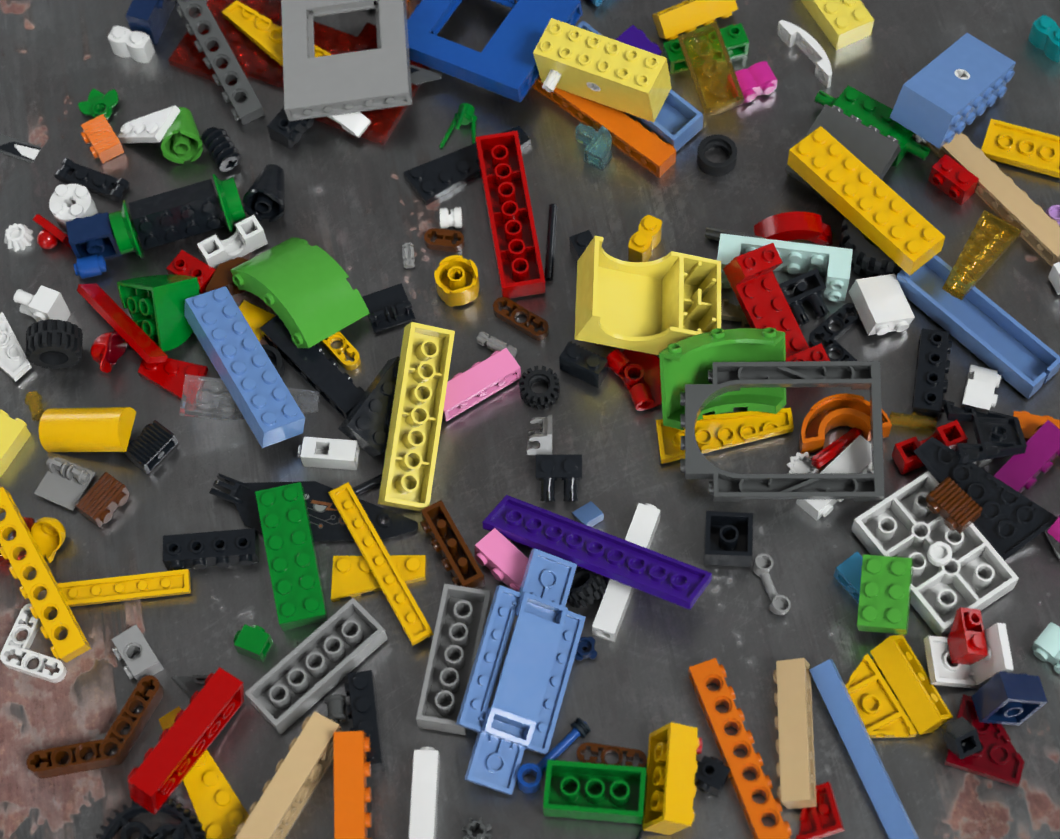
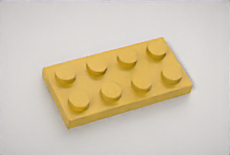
M995 119L990 120L981 149L988 159L1060 178L1059 136Z

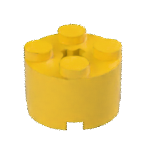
M460 255L444 258L434 273L438 296L450 307L465 305L478 297L480 288L476 264L472 260L465 259Z

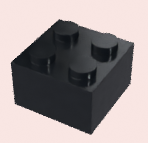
M706 511L704 565L751 567L753 554V513Z

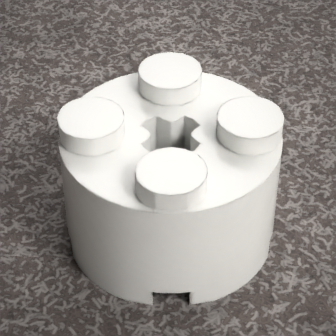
M79 184L58 185L49 201L52 215L58 225L65 231H67V221L93 216L98 213L88 189Z

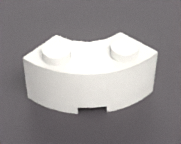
M970 364L961 406L966 407L968 405L985 412L990 411L991 407L995 408L998 395L994 394L995 388L999 387L1001 375L998 374V371Z

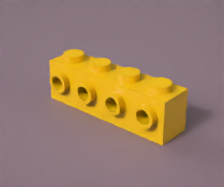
M686 0L652 14V18L659 38L670 41L678 38V34L682 32L690 33L697 30L696 27L699 25H710L715 22L714 19L727 18L733 15L732 12L738 10L736 0Z
M903 635L889 636L870 651L875 665L881 669L886 678V683L896 694L899 704L906 711L911 719V723L920 735L934 732L953 718L935 686L931 685L930 678Z

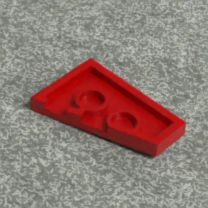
M167 358L164 363L147 364L142 359L138 370L139 376L159 388L165 389L176 398L182 399L193 408H195L208 373L207 366Z

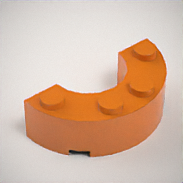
M843 393L825 397L815 403L802 423L799 438L800 453L803 455L805 452L809 454L821 451L824 446L825 435L831 429L838 426L856 427L862 431L861 434H863L867 441H871L870 402L865 400L863 396ZM882 409L883 438L889 437L892 424Z

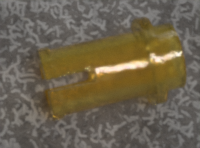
M32 391L25 395L24 401L29 406L32 420L39 421L44 413L41 402L42 395L37 391Z

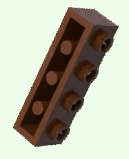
M442 500L422 509L423 520L420 521V524L425 534L430 533L433 539L430 542L435 552L440 551L443 556L441 562L446 572L451 571L454 577L451 578L453 585L476 589L485 587L484 575Z

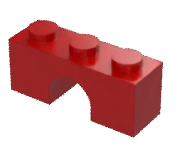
M955 420L937 427L934 434L922 441H918L917 437L914 436L895 444L891 456L901 475L925 466L914 450L931 437L936 438L954 451L956 450L957 443H966L968 438L959 422Z

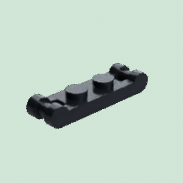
M68 158L63 160L61 169L57 170L54 174V177L63 183L85 186L89 192L116 202L121 200L123 191L127 190L130 185L124 178H115L76 164Z

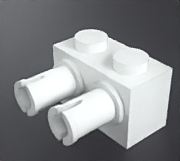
M41 285L35 295L18 289L14 294V301L21 304L20 313L32 316L36 322L47 319L67 321L71 315L61 293Z

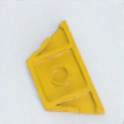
M866 654L845 686L870 738H909L917 736L918 732L869 654Z

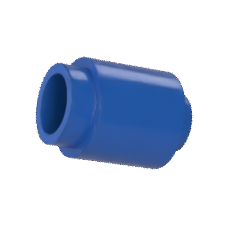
M95 254L77 258V263L73 264L76 276H80L81 279L99 276L103 272H107L103 255L98 256Z

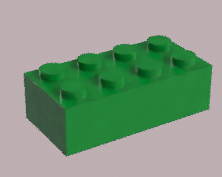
M547 760L543 802L544 816L643 824L646 768Z

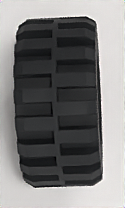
M846 217L844 218L839 247L853 249L851 268H854V272L858 275L864 274L865 278L894 273L897 277L902 268L879 247L870 244L864 238L863 233Z

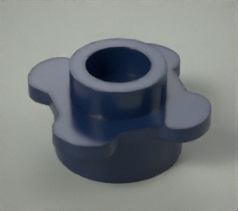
M593 637L580 638L575 660L582 661L585 658L593 660L597 657V651L594 648L596 641Z

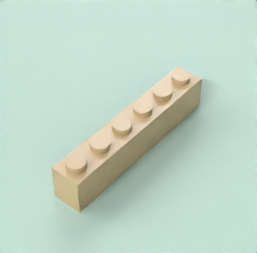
M805 658L776 661V670L773 671L774 682L777 684L774 702L775 706L778 707V715L775 716V726L779 730V739H776L775 745L780 760L776 764L777 775L780 778L777 796L787 809L817 807L812 684L809 671L811 666Z

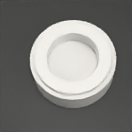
M942 541L932 543L927 552L929 562L939 567L947 565L952 557L951 547Z

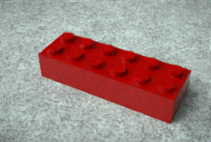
M220 667L215 673L209 674L201 691H196L192 695L188 707L185 710L179 711L174 719L175 723L170 729L166 728L159 737V743L146 752L142 764L139 767H134L128 775L131 800L154 815L244 703L243 682Z

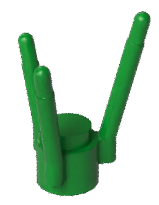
M462 103L459 105L458 111L455 113L439 148H443L454 127L456 130H459L461 125H468L469 123H471L472 144L476 143L477 116L474 115L475 108L471 104Z

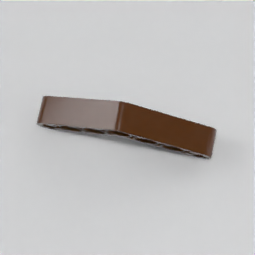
M154 676L143 677L138 682L104 739L32 752L27 758V767L36 777L45 779L121 764L164 695L162 685ZM143 706V710L140 713L133 714L137 707ZM125 727H131L127 734L121 735V731ZM112 748H118L114 755L108 756V752ZM93 752L92 758L84 760L87 753ZM69 756L68 762L60 765L61 759Z

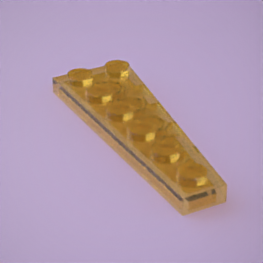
M984 210L942 289L962 300L1018 239L1021 230Z

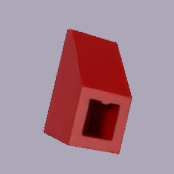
M962 607L957 609L947 640L951 663L972 665L988 656L980 609Z

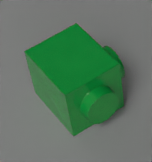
M244 624L242 630H238L234 637V646L238 653L262 663L273 644L270 634L257 625H252L251 627Z

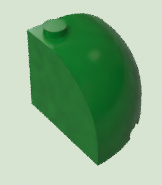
M167 274L137 277L117 282L123 308H128L133 321L164 352L179 347L191 336L193 330L184 316L185 299L199 295L200 285L197 277Z

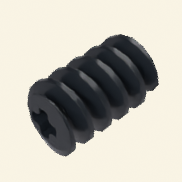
M211 127L204 131L201 136L202 143L206 150H208L209 155L212 156L220 172H228L241 162L242 155L238 153V149L227 135L226 130Z

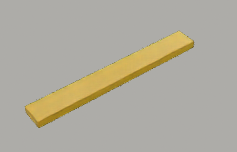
M347 482L329 491L332 502L412 646L434 635L350 483Z

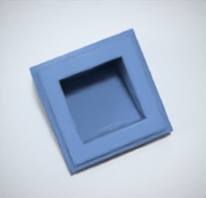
M592 501L572 512L577 522L590 527L604 520L603 512Z

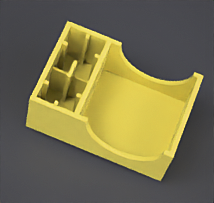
M594 236L577 261L574 340L659 355L669 344L691 336L711 332L715 328H721V261L671 251L663 258L649 262L622 261L610 256L603 250L602 243L604 237Z

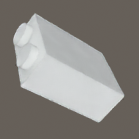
M895 273L856 279L849 290L851 299L868 335H884L892 331H905L915 318L896 279Z

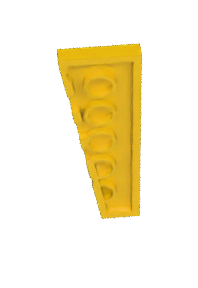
M238 0L222 11V15L227 21L283 67L282 26H277L272 23L271 19L260 15L257 11ZM314 45L315 57L331 55Z
M791 407L782 408L777 414L746 411L703 415V419L696 422V442L702 454L793 432L794 424ZM663 419L656 420L661 464L685 458V450H681V436H685V429L680 430L664 426Z
M179 706L158 719L163 731L166 728L170 729L175 723L174 719L181 710ZM206 750L185 776L183 782L199 822L203 826L202 829L206 833V839H233L236 837L235 833L239 825L246 822L249 814L208 750Z

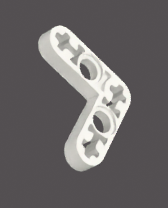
M26 604L21 609L5 642L0 659L9 669L49 682H60L67 673L64 664L58 659L29 650L42 623L39 618L36 619L34 616L28 617V613H31L29 607L32 604ZM20 631H28V637L24 641L16 639ZM15 652L16 656L22 659V662L14 658L9 660L7 657ZM31 659H39L37 668L28 669L27 665ZM45 665L51 669L57 667L60 671L58 673L54 672L52 676L51 672L45 669Z

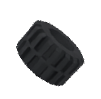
M58 319L35 322L26 331L25 356L30 363H34V365L42 368L64 369L72 367L82 360V330L77 325L71 324V322Z

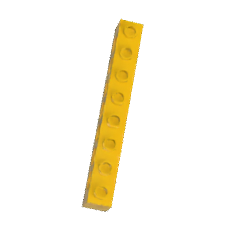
M2 486L0 488V514L6 512V516L0 521V553L5 560L9 559L12 565L9 567L11 574L21 582L22 586L19 589L25 599L29 598L32 604L29 608L36 619H40L42 634L46 639L50 638L53 644L50 647L56 659L60 658L67 663L92 648L10 492ZM16 531L15 538L8 541V535ZM26 551L25 558L18 560L19 553ZM36 570L35 578L28 580L29 573ZM43 590H47L46 597L42 600H39V593ZM52 610H57V616L49 620V613ZM67 629V637L59 640L60 632Z

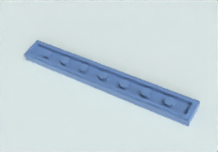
M829 659L810 669L809 671L889 839H919L833 659Z

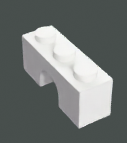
M254 215L236 223V232L228 239L219 240L215 234L197 243L203 261L212 268L217 269L221 263L237 257H243L268 244L264 230Z

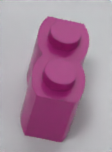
M762 61L750 66L748 69H741L729 75L728 85L738 102L744 103L753 101L758 95L771 94L777 88V78L767 61Z

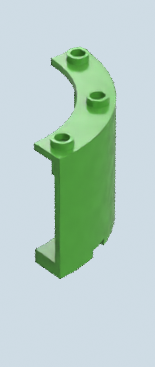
M291 237L230 270L233 275V282L239 290L255 294L275 311L290 332L292 341L297 348H310L370 314L358 289L353 290L346 280L349 276L327 252L317 245L310 246L305 239Z
M771 327L765 329L737 328L725 330L715 328L711 332L698 334L669 344L667 348L659 353L663 425L680 430L685 429L681 428V414H685V406H681L680 392H685V384H713L708 383V370H713V362H786L785 332L777 331ZM786 387L740 388V391L721 394L703 408L697 421L703 419V414L713 412L716 415L733 412L735 407H747V411L777 414L787 404Z

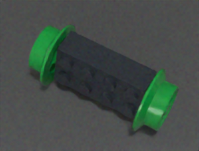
M212 174L218 195H216L212 179H208L128 203V205L126 200H123L121 210L109 213L112 230L121 254L124 255L135 251L141 258H144L142 247L144 250L224 227L226 223L222 212H224L231 232L235 221L246 218L234 178L221 181L215 174Z

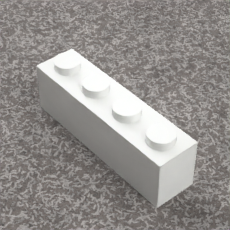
M859 435L819 474L867 473L868 471L872 473L871 443ZM797 499L796 504L817 521L821 516H828L834 508L833 505L837 501L842 502L844 499Z

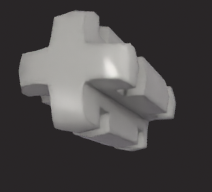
M403 243V266L406 269L414 268L413 243Z

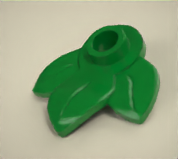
M92 89L88 96V101L78 103L79 110L85 115L93 116V118L103 114L107 120L112 115V108L118 103V94L115 89L110 90L105 95L96 89Z

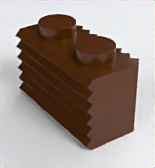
M105 472L75 506L79 513L98 527H101L102 524L108 523L111 520L114 511L119 506L121 507L127 502L130 493L124 484Z
M947 477L927 495L926 502L929 510L934 514L939 513L945 519V525L952 531L956 530L959 534L981 515L982 507L968 496L950 477Z

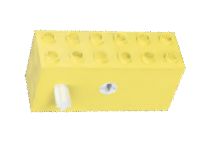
M553 18L550 19L533 52L540 79L543 83L542 88L546 89L547 92H553L556 87L651 122H655L672 88L667 58Z

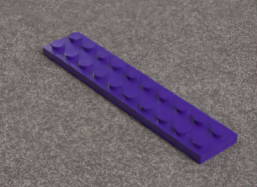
M508 495L500 501L482 522L483 529L492 531L495 528L508 539L575 563L579 567L689 610L712 581V573Z

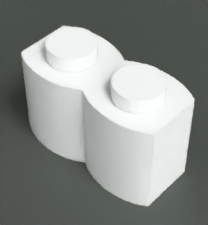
M113 26L107 37L113 53L119 57H131L136 62L149 63L155 53L151 39L146 33L139 31L131 32L126 27Z

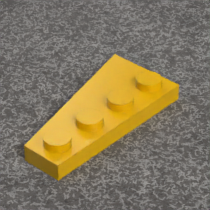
M390 555L406 585L426 580V555ZM333 556L332 602L340 601L341 598L350 596L351 598L361 596L362 593L370 591H382L363 556Z

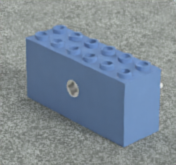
M966 33L903 84L890 118L915 133L918 143H926L928 141L937 148H941L945 143L949 144L956 134H961L967 124L971 125L976 116H981L987 107H991L995 103L997 98L1004 96L1007 91L1005 86L1015 73L1013 68L1016 62L969 33Z

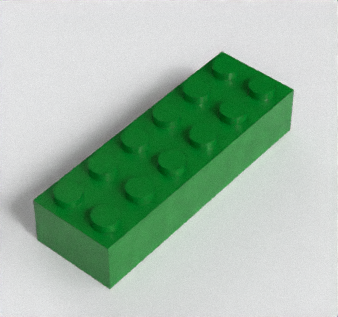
M301 482L255 491L277 616L281 629L285 631L326 622L328 620V613L305 492Z

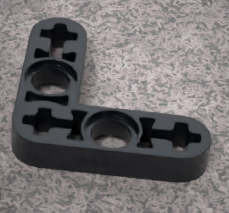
M853 303L843 305L816 327L809 335V347L821 344L820 341H814L815 338H822V345L826 347L827 355L833 350L840 353L838 359L829 357L830 361H843L844 359L845 361H858L836 341L859 321L860 316ZM846 312L849 314L853 312L854 316L849 315L844 322L843 319L846 317ZM831 323H836L841 329L831 331L828 326Z

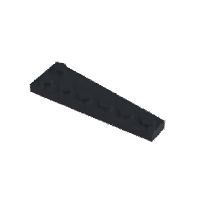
M520 126L504 131H518L521 150L531 145V139ZM476 143L403 172L404 178L426 206L481 174Z

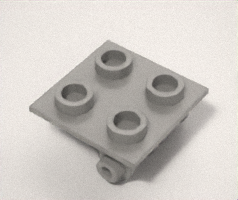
M58 456L49 458L46 462L49 470L37 487L34 495L73 511L76 503L81 499L96 473Z

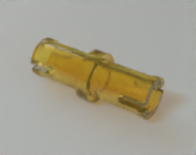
M890 412L889 419L892 426L907 427L913 431L915 429L935 432L937 417L920 416L914 412H911V414Z

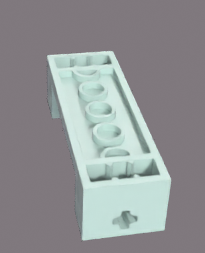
M720 234L717 260L721 261V288H732L723 268L735 257L774 243L783 263L773 271L804 274L817 268L820 275L825 276L826 289L823 293V299H828L832 302H845L850 279L853 249Z

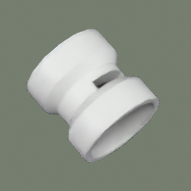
M455 207L451 210L440 208L441 229H448L450 226L455 228L463 227L462 207Z

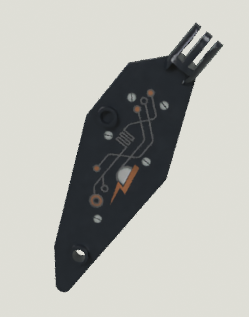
M218 473L217 478L219 480H215L213 486L217 489L211 488L209 493L234 503L244 525L249 528H255L256 531L262 533L255 491L298 482L243 483ZM299 481L305 492L314 542L354 541L328 492L334 488L316 481ZM359 499L381 540L411 533L418 529V523L415 520ZM385 518L389 519V522H388V523H386V524H382V523H381V521H382L383 519H385Z

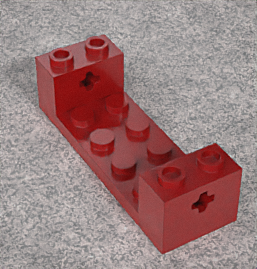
M774 243L737 256L723 268L750 327L756 329L771 327L777 331L785 332L786 362L830 361L822 343L809 348L775 278L773 270L783 262Z

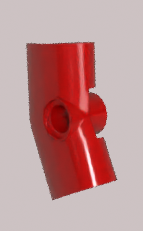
M615 349L606 357L608 367L624 382V386L629 391L636 410L644 411L662 404L660 359L656 355L625 349L623 352Z

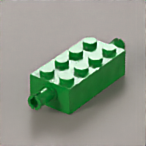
M849 85L837 98L830 96L822 90L815 97L814 102L823 106L825 104L830 107L835 105L844 111L843 114L849 117L854 115L862 121L861 124L867 127L869 125L876 127L883 136L887 137V135L896 138L899 141L898 144L901 151L892 163L893 167L896 168L907 152L921 158L923 161L927 158L930 148L916 142L915 133L891 119L890 115L893 109Z

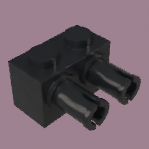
M817 268L779 284L799 327L802 326L801 324L805 325L810 322L801 305L803 302H810L817 319L821 318L822 315L824 317L830 313L822 298L826 286Z
M582 454L536 455V479L541 481L540 501L547 502V492H549V502L555 501V481L557 479L564 481L563 501H570V492H572V501H578V481L582 479Z

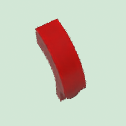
M794 211L780 213L765 218L754 225L755 236L764 237L765 239L781 241L808 240L823 246L833 244L831 226L822 222L821 215L812 212Z

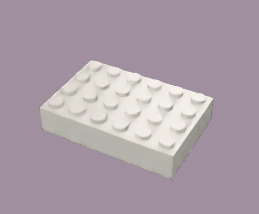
M927 471L855 518L851 531L871 555L912 558L913 572L910 604L936 636L943 637L951 631L958 608L980 609L982 611L1013 590L1019 578L973 523L959 534L956 530L952 531L945 525V519L939 513L934 514L929 510L926 502L927 495L939 483ZM937 541L947 543L952 549L950 562L941 567L931 564L927 558L930 545Z

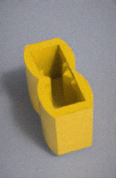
M648 214L640 221L638 231L629 240L628 261L648 262L650 260L652 250L658 246L661 240L662 220Z

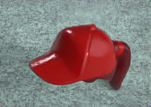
M115 330L101 334L92 344L91 356L94 361L100 364L102 372L109 373L111 372L112 365H116L117 360L125 353L128 343Z

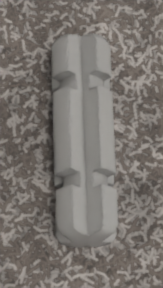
M483 331L476 338L478 344L482 346L487 345L486 348L494 352L507 348L514 358L517 354V348L511 345L507 346V343L493 336L489 337V334Z

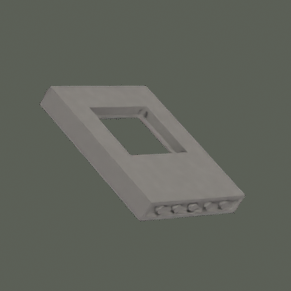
M281 0L284 110L289 122L413 105L406 0ZM375 9L378 49L315 57L313 17Z

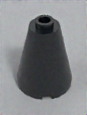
M275 164L265 166L244 195L242 201L244 204L243 209L249 216L254 215L258 221L269 219V222H274L282 217L285 210L284 170L280 166Z

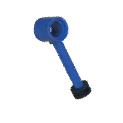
M577 717L574 723L570 724L572 730L537 765L526 763L519 768L517 772V785L522 792L526 794L537 792L541 787L543 772L547 769V760H556L579 736L584 739L591 732L585 721ZM527 774H532L536 777V780L532 783H527L523 780V777Z

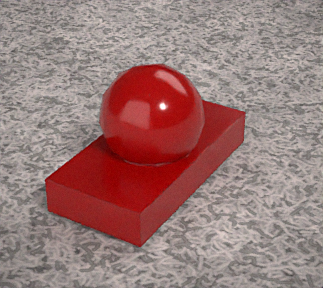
M40 214L35 215L32 220L43 228L37 236V243L41 248L46 250L53 249L59 240L71 249L66 233Z

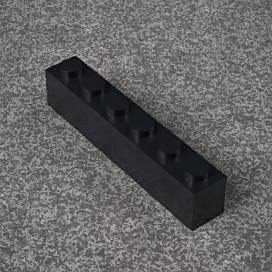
M276 315L260 328L263 339L270 346L275 347L280 352L282 358L345 419L365 391L360 386L356 387L346 372L342 373L339 371L336 362L331 358L327 359L324 356L323 350L317 344L310 348H297L292 341L287 327L279 316Z

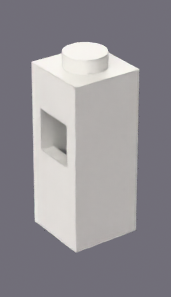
M303 437V443L298 447V458H301L303 467L357 471L360 453L357 440Z

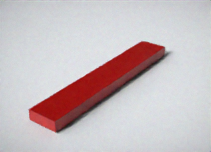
M97 283L78 285L77 292L147 364L166 362L168 355Z

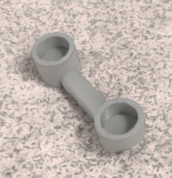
M761 553L757 555L753 562V571L757 576L761 577L771 602L769 605L770 611L777 615H784L790 609L791 602L786 596L777 594L769 575L774 564L773 559L768 554Z

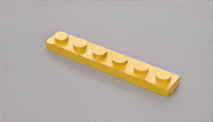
M189 569L57 583L70 607L191 594Z

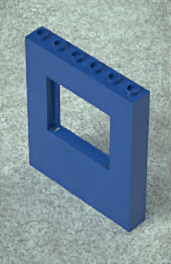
M422 0L415 7L414 12L407 19L410 60L519 103L522 102L540 76L533 52L550 19L553 18L575 26L583 14L581 0H490L512 8V10L482 52H478L437 36L462 0Z

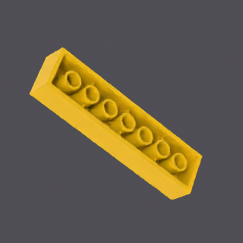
M822 126L789 149L787 165L909 276L942 250L945 236Z

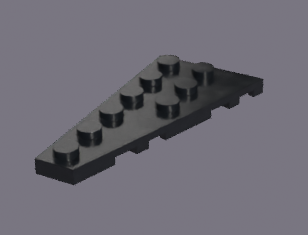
M931 437L914 450L915 454L939 484L947 477H950L968 496L982 507L980 517L973 524L1004 561L1052 526L1058 519L1057 516L973 462L959 464L956 451L934 437Z

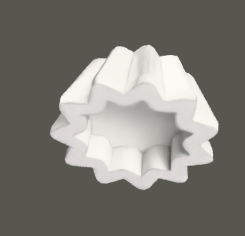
M14 223L9 225V228L5 230L4 243L7 244L8 249L13 248L15 252L19 249L24 251L26 246H31L30 241L34 239L32 236L33 231L23 224Z
M797 452L796 457L791 456L790 463L786 465L789 469L788 474H819V470L812 466V456H809L808 452H805L803 455Z

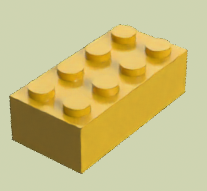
M670 722L649 734L642 830L671 835L692 826L695 816L693 798L696 794L694 779L698 767L696 761V750L699 746L698 728Z

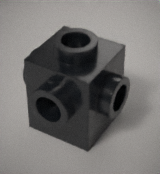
M704 755L701 762L696 760L698 767L695 773L694 784L697 790L706 794L710 792L718 797L729 778L731 769L724 766V763L717 757L710 756L709 758Z

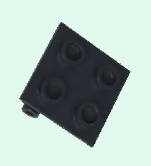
M402 283L362 296L370 313L368 318L374 333L416 319L411 302L407 298Z

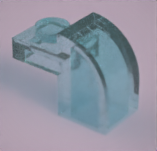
M579 123L575 128L576 141L587 146L584 150L585 162L603 171L612 156V136L603 126L597 132L591 126Z

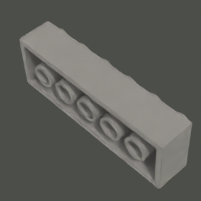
M444 584L416 716L418 728L466 735L467 728L456 725L492 604L491 591Z
M352 598L248 689L245 695L253 707L281 735L387 640L385 629Z

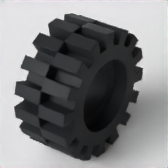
M534 366V371L531 368L527 369V373L524 372L519 381L521 398L524 399L526 405L530 403L531 408H534L535 405H537V409H541V405H544L545 409L549 408L548 403L553 405L555 399L558 400L560 394V383L557 374H553L551 368L546 371V366H542L541 370H538V366ZM536 382H545L548 385V389L544 393H535L532 391L531 386Z
M578 567L576 568L577 571H575L567 599L568 603L572 607L576 606V608H580L581 605L586 607L587 603L593 604V600L600 599L599 594H604V589L607 587L602 575Z

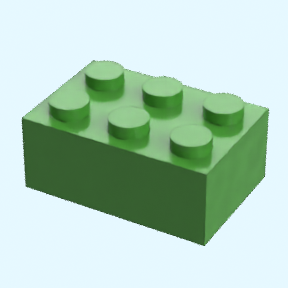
M863 554L857 619L859 631L908 635L913 572L912 558Z

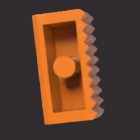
M103 114L81 124L83 132L80 134L86 144H91L89 149L95 159L99 157L100 161L105 163L124 153L121 142Z

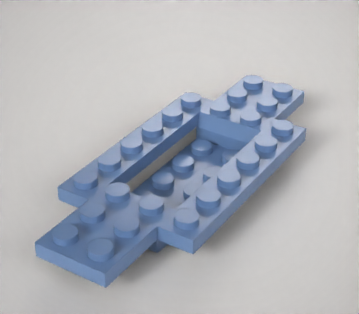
M534 548L531 550L519 592L501 585L496 587L456 725L478 732L464 780L512 795L524 750L527 749L541 755L548 754L586 619L585 616L568 611V608L565 607L577 564ZM517 616V621L514 627V631L507 651V655L500 675L492 706L488 708L495 686V682L498 676V672L500 669V665L502 662V658L505 652V648L507 645V641L509 638V634L512 628L514 617Z

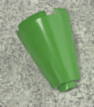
M178 107L181 111L162 138L161 150L164 157L171 162L184 164V161L191 160L193 162L201 156L203 143L191 111L185 107Z

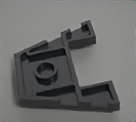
M945 402L944 409L947 421L972 422L978 443H957L955 451L959 464L1025 453L1027 445L1018 417L989 410L988 414L975 411V407L966 405L964 409L954 406L955 402Z

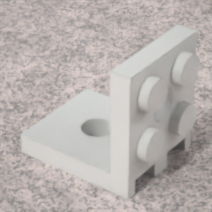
M996 623L984 630L988 656L972 665L953 663L952 667L948 664L947 657L951 660L947 641L948 637L928 635L923 638L931 685L980 689L982 685L993 678L994 674L1001 671H1007L1008 673L1013 671L1006 624Z

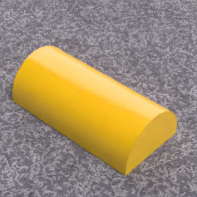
M131 407L49 408L44 411L40 418L39 439L47 452H126L136 411Z

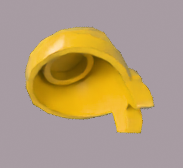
M42 517L33 524L31 534L43 557H46L47 562L51 563L56 551L65 541L66 530L58 519Z

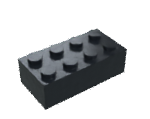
M399 356L387 361L338 428L351 440H357L359 447L371 457L382 454L387 446L400 360Z

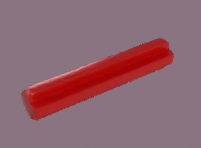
M856 427L849 430L812 456V466L819 469L845 450L859 435L862 436V431Z

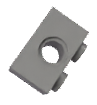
M136 624L111 639L116 646L112 651L119 661L123 659L127 664L123 669L130 680L135 678L139 682L143 677L153 676L164 669ZM135 652H140L137 658L131 659Z

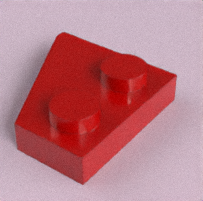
M830 782L816 786L817 807H808L801 810V825L796 839H820L845 831Z

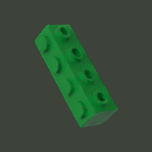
M742 23L663 43V57L667 58L670 74L748 55L749 40Z

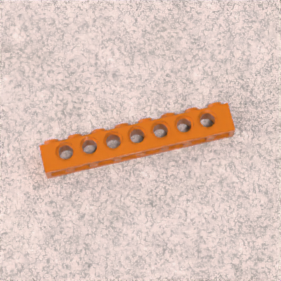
M716 658L690 666L688 669L689 679L723 763L731 769L729 778L754 839H790V835H792L790 825L787 821L783 822L780 814L782 812L780 801L778 798H774L771 793V789H773L771 779L768 775L764 776L761 768L763 766L761 755L759 752L755 753L752 747L754 739L750 730H745L743 722H745L744 714L741 708H736L733 701L736 700L732 686H727L724 679L727 678L724 666L722 664L719 665ZM714 683L718 685L719 689L711 691L707 688V685ZM724 705L728 711L720 713L716 710V707ZM733 727L737 730V734L728 735L725 729ZM741 749L746 752V756L739 758L734 755V751ZM752 772L756 778L751 781L746 780L743 777V773ZM760 794L765 798V802L761 804L753 801L752 796ZM769 817L773 819L775 824L767 827L761 820Z

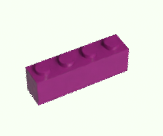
M1049 420L1026 442L1025 453L1013 455L994 475L1019 493H1022L1025 488L1030 490L1037 482L1036 477L1041 472L1045 474L1054 464L1052 461L1057 456L1060 457V429Z

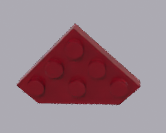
M963 694L956 719L963 717L977 729L982 750L960 760L948 749L945 765L1018 787L1025 761L1010 742L1011 739L1002 724L979 722L972 697Z

